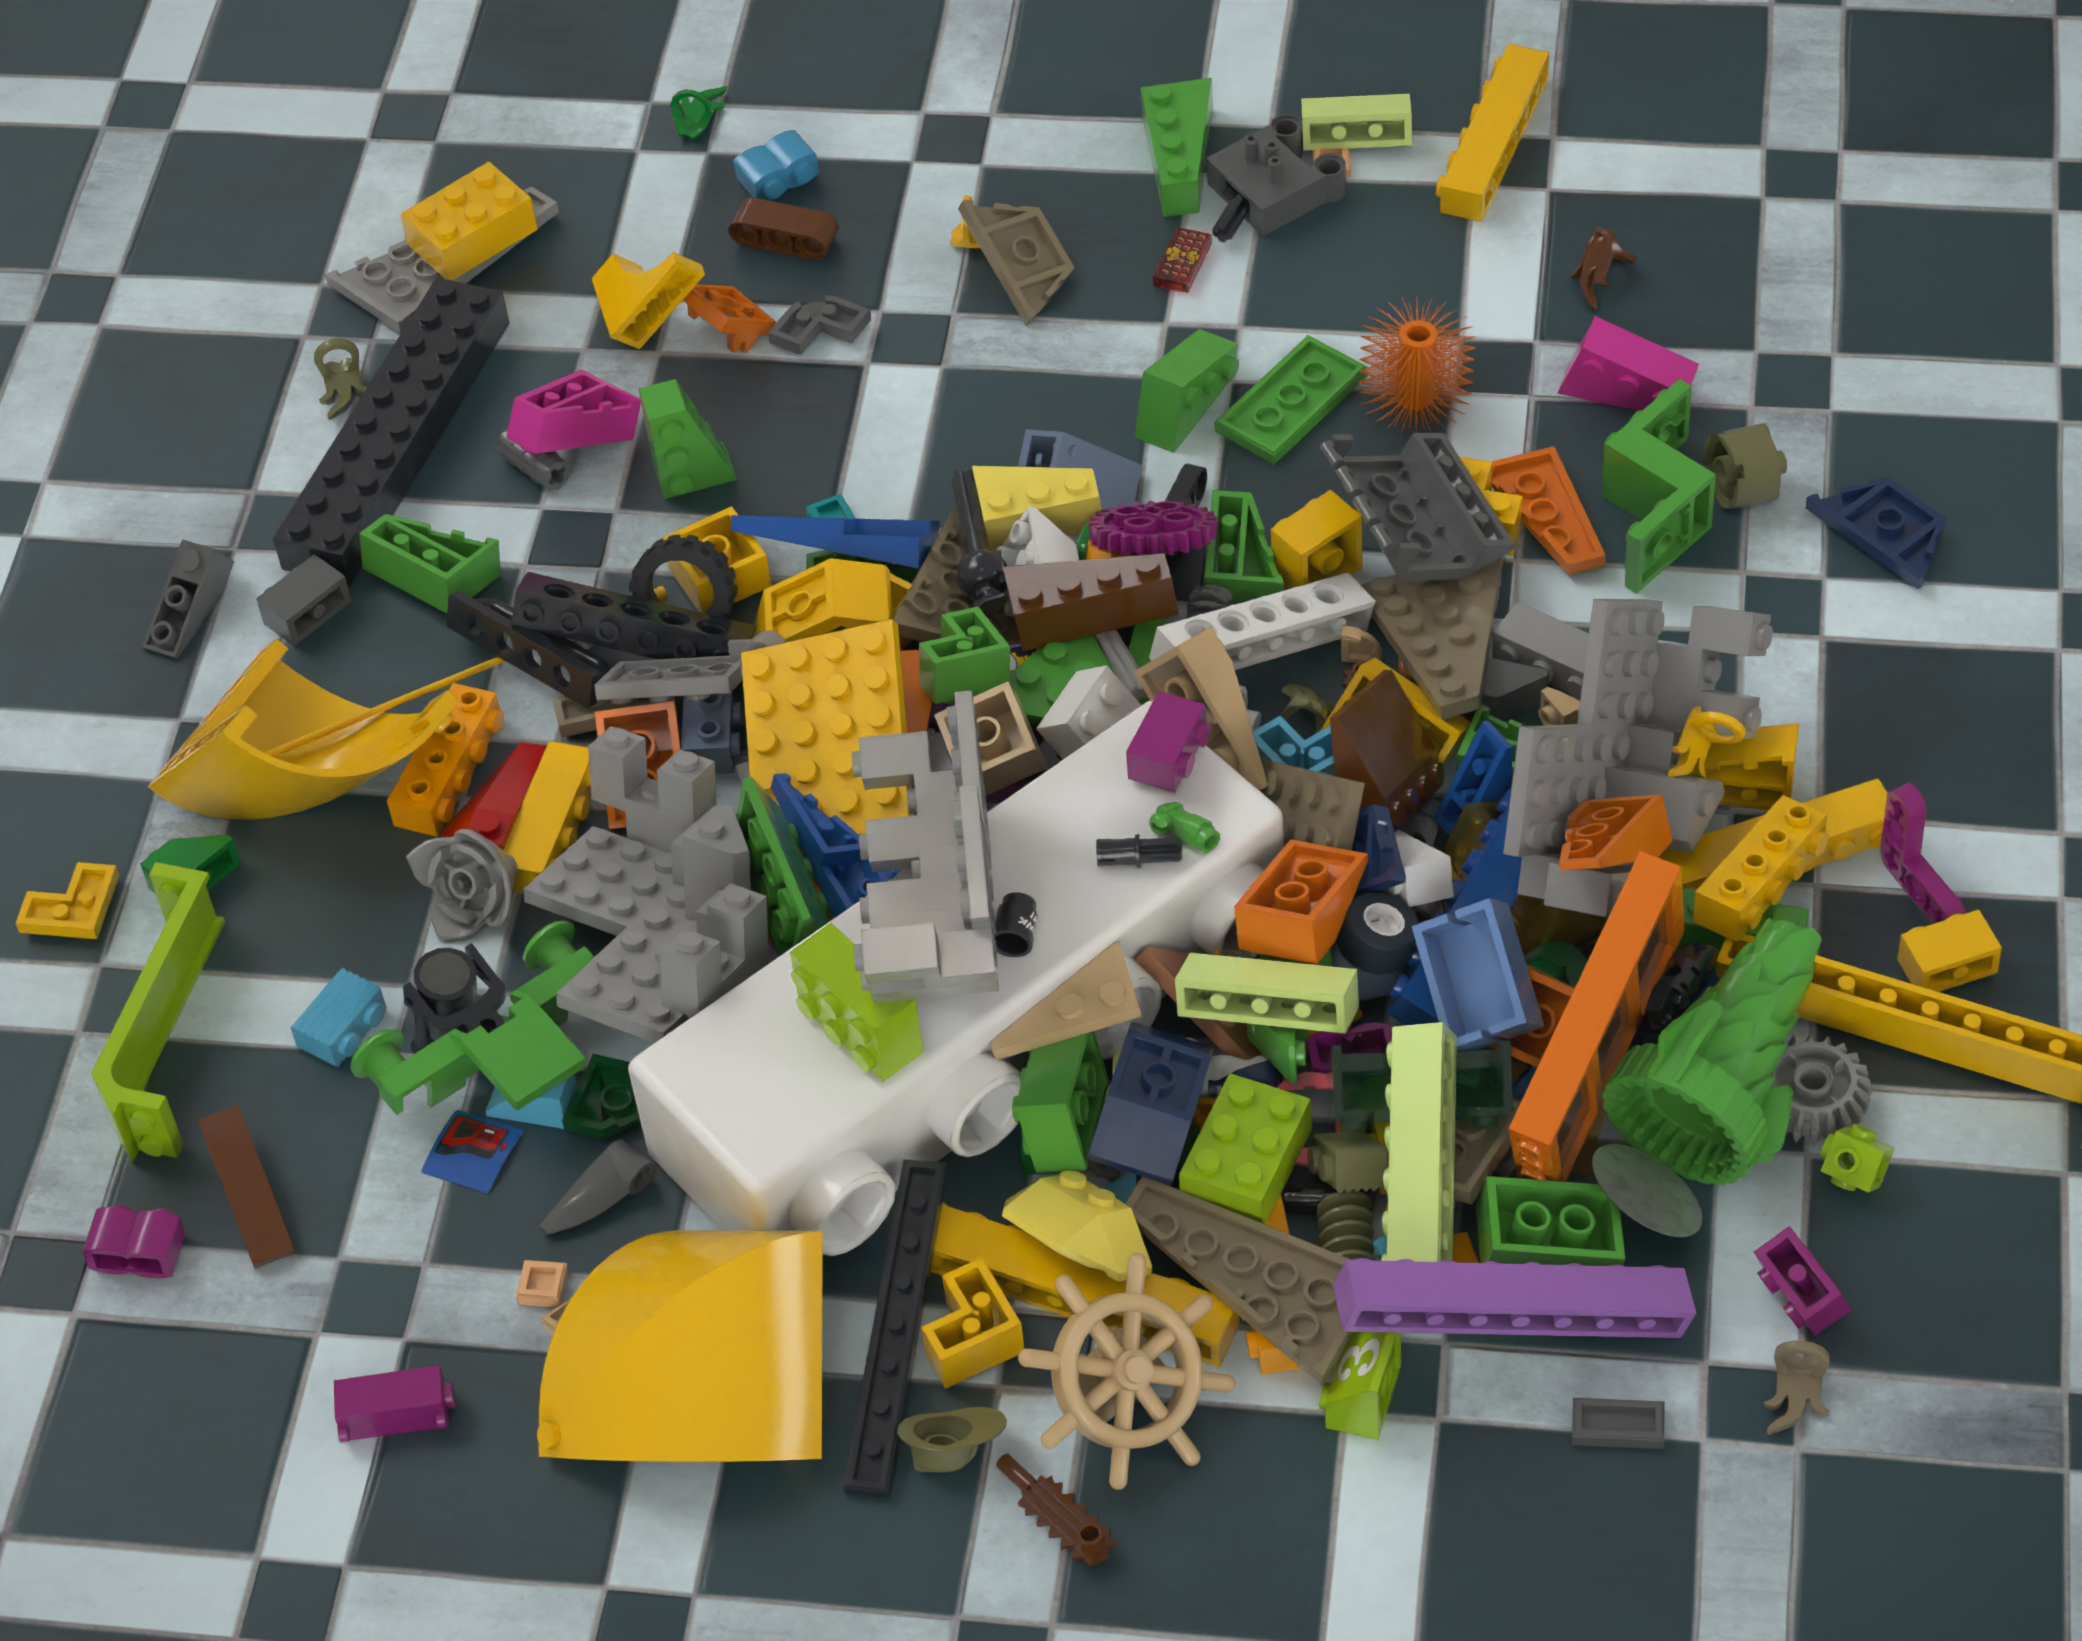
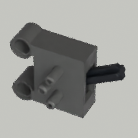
M1292 114L1276 116L1272 119L1270 125L1251 135H1247L1245 138L1206 158L1208 186L1228 203L1213 227V235L1220 242L1225 243L1233 238L1245 219L1262 236H1265L1326 202L1341 200L1346 194V162L1344 158L1338 154L1325 153L1318 156L1313 162V168H1310L1300 159L1303 154L1302 121L1299 117Z

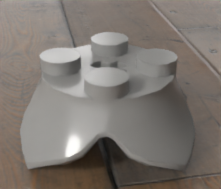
M460 829L455 832L454 837L427 840L406 856L415 878L422 885L433 889L435 892L430 912L431 921L438 940L463 939L475 934L485 924L496 928L507 921L511 910V898L514 891V876L517 873V863L512 856L505 854L493 841L485 839L473 830Z

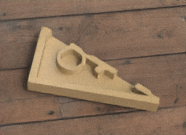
M1113 943L993 1039L990 1045L994 1058L1003 1059L1142 1017L1120 943Z

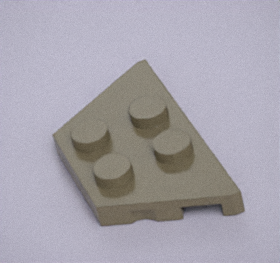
M973 200L962 201L958 208L959 212L1024 324H1030L1068 279L1075 267L1039 207H1013L1002 203H994L993 207L974 206Z

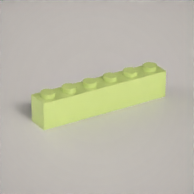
M1443 1022L1392 1027V1042L1387 1044L1386 1050L1387 1061L1391 1067V1084H1387L1385 1091L1386 1103L1390 1109V1126H1386L1384 1133L1385 1145L1389 1152V1168H1386L1383 1174L1384 1188L1388 1194V1211H1384L1382 1217L1383 1231L1387 1237V1254H1383L1381 1261L1410 1259L1416 1262H1440L1453 1260L1457 1036Z

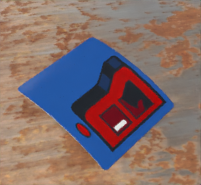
M456 1110L435 1141L421 1172L483 1193H489L503 1163L522 1135L523 1130Z

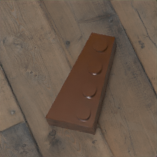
M1165 553L1003 567L1023 652L1045 647L1050 642L1070 641L1179 615Z

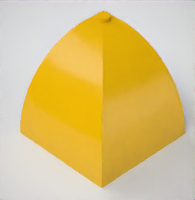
M276 638L257 654L149 784L148 788L163 799L185 810L209 817L230 820H256L301 812L327 803L356 789L411 754L433 732L440 734L453 720L454 716L450 711L459 700L446 690L431 700L420 713L395 714L382 712L273 757L264 752L370 709L328 692L282 662L280 658L288 648Z
M663 1231L637 1239L612 1253L581 1283L566 1306L551 1339L540 1387L539 1427L537 1430L539 1457L651 1462L822 1459L823 1231Z

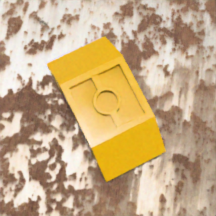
M830 558L764 589L754 625H756L755 635L761 631L770 630L779 633L786 642L823 635L842 625L849 629L893 619L890 570L886 565Z

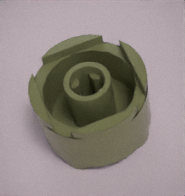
M1765 423L1719 432L1708 436L1705 441L1703 464H1710L1711 471L1716 474L1714 501L1720 508L1737 509L1779 498L1781 474L1787 471V460L1781 450H1776L1770 430Z

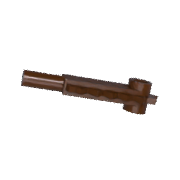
M1008 1453L999 1458L996 1467L1021 1490L1022 1498L1019 1500L1018 1506L1025 1508V1516L1038 1515L1037 1527L1050 1526L1049 1538L1062 1537L1061 1549L1074 1548L1073 1561L1082 1560L1090 1567L1100 1564L1104 1560L1109 1561L1108 1551L1117 1546V1542L1110 1537L1111 1527H1101L1098 1524V1515L1085 1516L1087 1505H1074L1075 1493L1062 1494L1063 1482L1054 1483L1052 1475L1047 1478L1041 1475L1035 1479Z

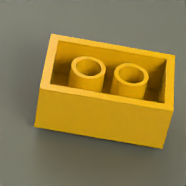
M491 162L485 163L400 214L408 246L442 277L452 281L538 230L531 197Z

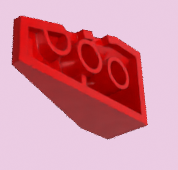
M520 742L445 826L441 837H454L456 831L470 829L485 839L493 841L503 850L547 746Z

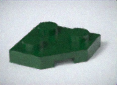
M598 1054L592 1055L562 1119L565 1131L604 1140L641 1123L628 1071L630 1062Z

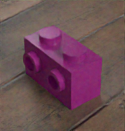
M1158 691L1126 751L1128 779L1175 793L1183 778L1187 779L1190 776L1198 748H1204L1208 742L1211 724L1207 723L1206 704Z
M1790 1226L1753 1252L1763 1267L1757 1272L1758 1276L1772 1295L1780 1290L1788 1300V1303L1782 1308L1798 1329L1806 1324L1812 1334L1816 1336L1851 1311L1842 1293Z

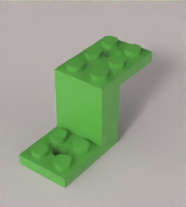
M1681 379L1677 380L1668 389L1660 391L1650 405L1643 411H1637L1629 423L1618 432L1610 434L1603 445L1602 497L1641 520V522L1636 521L1631 525L1625 537L1627 546L1624 562V586L1636 594L1712 528L1716 474L1677 451L1689 437L1692 386Z

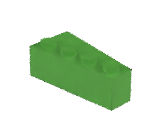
M1212 78L1141 87L1143 123L1163 217L1198 213L1200 211L1207 145L1210 137V122L1213 115Z

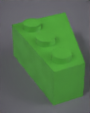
M1212 490L1211 511H1214V515L1217 516L1216 540H1211V544L1207 546L1204 586L1209 584L1228 588L1234 596V605L1283 591L1284 581L1276 569L1272 548L1267 544L1264 526L1252 493Z
M384 514L359 533L362 567L364 570L447 613L448 597L450 594L461 591L472 598L501 576L499 540L487 537L484 543L465 538V533L453 529L451 535L431 530V525L428 523Z

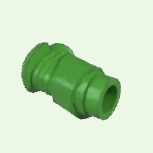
M1178 802L1159 805L1156 813L1149 819V826L1155 834L1163 836L1169 831L1174 838H1179L1181 842L1203 853L1213 851L1220 841V833L1212 826V821L1197 814L1188 813L1184 810L1183 805Z

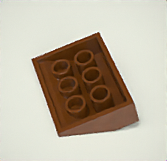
M1383 670L1330 717L1335 776L1365 783L1360 809L1373 804L1387 807L1395 833L1443 784L1444 767L1441 762H1438V753L1434 742L1392 670Z

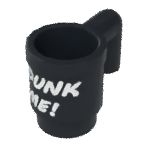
M1013 892L1003 897L1002 904L999 905L995 918L996 934H994V940H996L998 953L1008 957H1022L1031 952L1038 918L1037 904L1031 896L1020 892Z

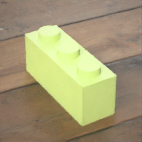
M1410 94L1301 99L1303 151L1412 146Z

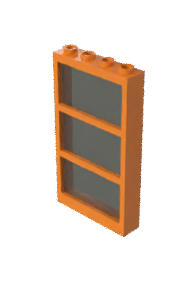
M1639 852L1508 1128L1517 1178L1568 1182L1603 1107L1602 1091L1624 1055L1629 1051L1646 1015L1645 1008L1652 989L1670 963L1685 931L1681 866L1645 852Z

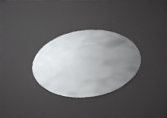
M1608 1144L1596 1150L1592 1158V1168L1596 1180L1608 1198L1626 1215L1650 1230L1671 1237H1688L1700 1229L1702 1212L1699 1203L1690 1188L1673 1170L1655 1157L1627 1145Z

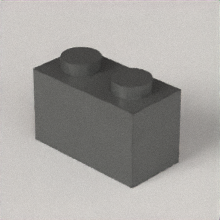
M315 554L302 564L296 566L289 574L273 586L267 588L263 594L256 598L264 625L293 646L297 645L352 602L345 576Z

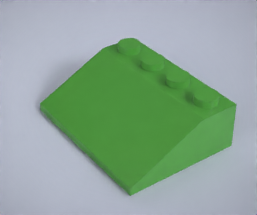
M753 777L743 779L736 818L749 849L751 891L767 896L768 934L779 957L829 922L827 917L828 905L823 893H817L814 887V874L809 859L807 857L802 858L798 849L799 838L794 824L787 823L782 809Z

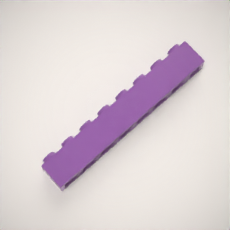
M1358 1258L1345 1261L1333 1285L1342 1330L1347 1332L1681 1338L1696 1315L1685 1269L1666 1268L1662 1265L1624 1267L1620 1264L1583 1266L1579 1263L1541 1265L1537 1262L1499 1264L1495 1261L1457 1263L1453 1260L1416 1262L1410 1259L1375 1261L1368 1258Z

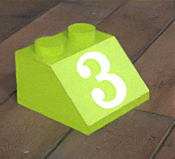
M1354 1332L1332 1370V1372H1335L1332 1384L1325 1382L1321 1391L1319 1409L1325 1410L1327 1429L1379 1440L1401 1368V1333Z

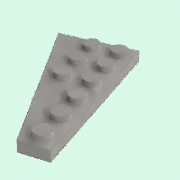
M534 187L523 190L531 197L537 228L559 213L557 202ZM523 239L453 281L466 284ZM407 240L390 246L387 254L370 261L368 257H364L355 261L356 267L339 274L336 269L325 274L327 285L400 333H402L435 278L445 279L408 246Z

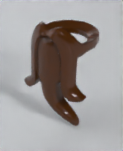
M1599 226L1594 229L1589 237L1577 268L1569 274L1574 279H1580L1582 294L1594 311L1597 310L1598 305L1594 293V284L1596 282L1601 286L1609 287L1606 274L1612 259L1629 264H1634L1637 260L1635 255L1620 248L1612 230H1603Z

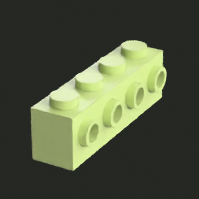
M1189 953L1175 978L1177 1013L1181 1017L1346 1034L1359 1008L1357 969Z

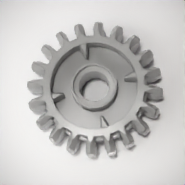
M1809 1034L1805 1042H1800L1792 1036L1787 1049L1772 1074L1775 1081L1771 1088L1786 1084L1794 1091L1791 1097L1792 1110L1787 1132L1793 1133L1795 1143L1804 1136L1809 1137L1814 1146L1818 1141V1137L1823 1136L1827 1138L1830 1133L1835 1135L1837 1130L1848 1126L1851 1128L1853 1124L1859 1125L1863 1120V1114H1866V1111L1869 1109V1096H1871L1872 1084L1870 1079H1868L1867 1065L1859 1064L1858 1052L1846 1054L1847 1048L1845 1043L1836 1047L1831 1046L1828 1036L1822 1042H1815L1811 1034Z

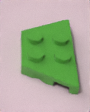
M1094 635L1065 642H1050L1045 647H1040L1010 673V685L1020 699L1029 723L1039 725L1076 671L1106 665L1112 671L1113 669Z

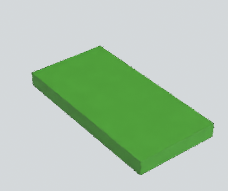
M1307 335L1214 422L1215 432L1275 465L1360 384L1359 381H1363L1368 376L1359 372V370L1368 367Z

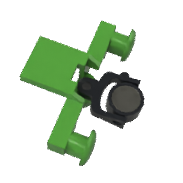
M555 921L543 927L526 945L523 960L527 968H541L544 972L510 993V1001L513 1005L509 1007V1017L499 1015L497 1012L506 999L505 984L495 974L472 943L465 947V953L453 948H437L429 951L416 963L413 970L414 986L411 982L403 986L404 1004L412 1011L414 1039L410 1046L414 1055L405 1060L399 1053L404 1044L405 1038L403 1034L398 1030L386 1029L373 1034L359 1046L353 1054L350 1068L355 1077H369L379 1088V1096L396 1115L404 1111L403 1097L420 1086L425 1085L427 1087L428 1105L432 1108L465 1087L466 1079L479 1070L483 1072L511 1106L518 1111L586 1067V1057L558 1027L568 1020V1011L557 1007L556 993L582 970L594 956L585 946L576 950L570 944L575 934L573 924L567 921ZM476 976H478L489 989L475 1002L477 997ZM430 1030H431V1031L435 1034V1036L438 1037L439 1039H437L436 1041H434V1040L431 1038Z

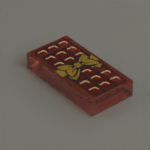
M1177 227L1153 275V286L1189 293L1212 245V234Z

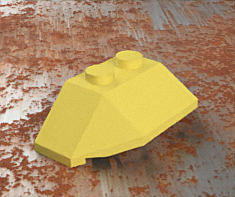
M1065 1170L1060 1175L1040 1178L1006 1199L1002 1217L1059 1254L1086 1267L1103 1270L1107 1273V1277L1116 1281L1127 1280L1130 1256L1134 1253H1141L1146 1258L1145 1276L1151 1275L1153 1266L1132 1208L1116 1199L1113 1192L1101 1189L1086 1180L1084 1174Z

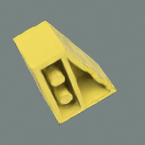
M972 466L988 543L993 551H996L999 546L1003 545L1011 532L1012 525L1021 518L1028 506L1038 509L1066 536L1080 534L1083 527L1090 521V517L1096 516V512H1102L1093 469Z

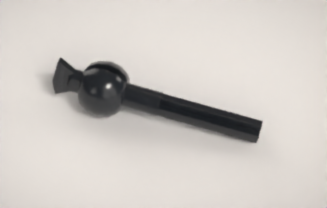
M957 469L954 471L955 478L951 481L967 555L957 565L956 583L965 597L975 602L973 607L978 606L985 616L994 615L1008 601L1004 594L1007 590V584L1003 567L1008 565L999 553L989 549L973 472L971 470L963 472L961 469Z

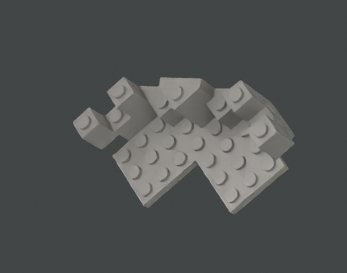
M1593 599L1577 724L1519 727L1503 854L1522 857L1517 894L1544 899V905L1609 917L1634 862L1605 868L1561 871L1559 865L1562 845L1567 843L1565 831L1569 829L1568 816L1584 800L1662 794L1673 840L1667 849L1693 853L1725 791L1722 781L1689 775L1668 777L1669 770L1677 765L1680 754L1672 752V747L1678 744L1688 716L1696 706H1701L1702 712H1719L1737 719L1746 728L1744 739L1755 738V731L1758 730L1762 718L1761 709L1759 708L1760 697L1715 690V684L1718 682L1722 671V664L1719 659L1720 652L1742 656H1766V649L1770 646L1773 637V630L1770 625L1771 615L1714 606H1693L1688 644L1658 640L1665 621L1664 613L1662 612L1663 601L1650 599ZM1714 724L1719 735L1727 737L1735 735L1729 728Z
M972 691L954 692L955 706L947 707L949 732L951 733L953 749H951L953 770L932 772L927 731L860 737V751L852 752L854 777H862L865 790L914 785L912 788H907L909 814L917 813L915 816L866 820L867 834H859L861 860L869 859L872 872L912 868L913 878L867 883V897L860 898L862 924L870 923V929H862V944H854L856 972L861 971L863 991L871 990L874 1003L999 991L998 973H996L995 968L998 967L996 940H994L996 929L994 907L992 906L994 896L992 875L990 873V870H992L979 731Z
M610 726L588 746L591 800L626 812L627 838L592 826L523 889L524 902L617 936L556 993L557 1007L655 1043L769 964L767 896L751 891L749 849L732 805H717L715 761L698 756L692 752L679 750L657 770L658 780L647 778L645 737L628 732L622 728Z

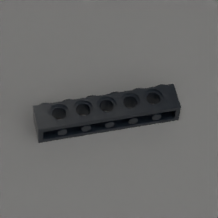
M527 572L516 589L511 625L653 659L729 656V640L752 639L756 631V625L532 572Z

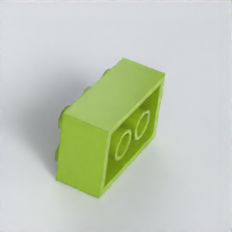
M829 923L790 951L793 967L791 977L797 988L798 998H796V1004L799 1010L807 1019L812 1020L815 1018L824 1027L827 1036L837 1046L843 1044L852 1052L854 1060L865 1072L871 1070L884 1082L924 1052L916 999L874 1003L871 990L863 991L861 971L856 972L854 943L832 923Z
M1229 1073L1179 1174L1180 1190L1266 1225L1312 1130L1311 1099Z

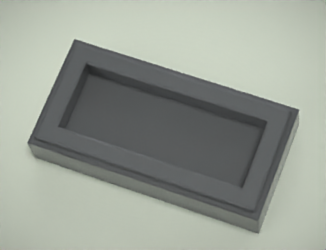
M1573 1398L1572 1445L1664 1449L1665 1401Z

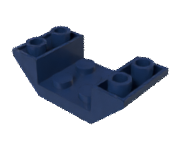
M1132 1021L1087 1159L1172 1185L1214 1047Z

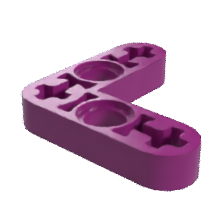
M1907 783L1887 794L1880 853L1889 873L1930 922L1935 924L1955 914H1966V910L1959 898L1921 854L1926 820V805L1919 790L1913 784Z

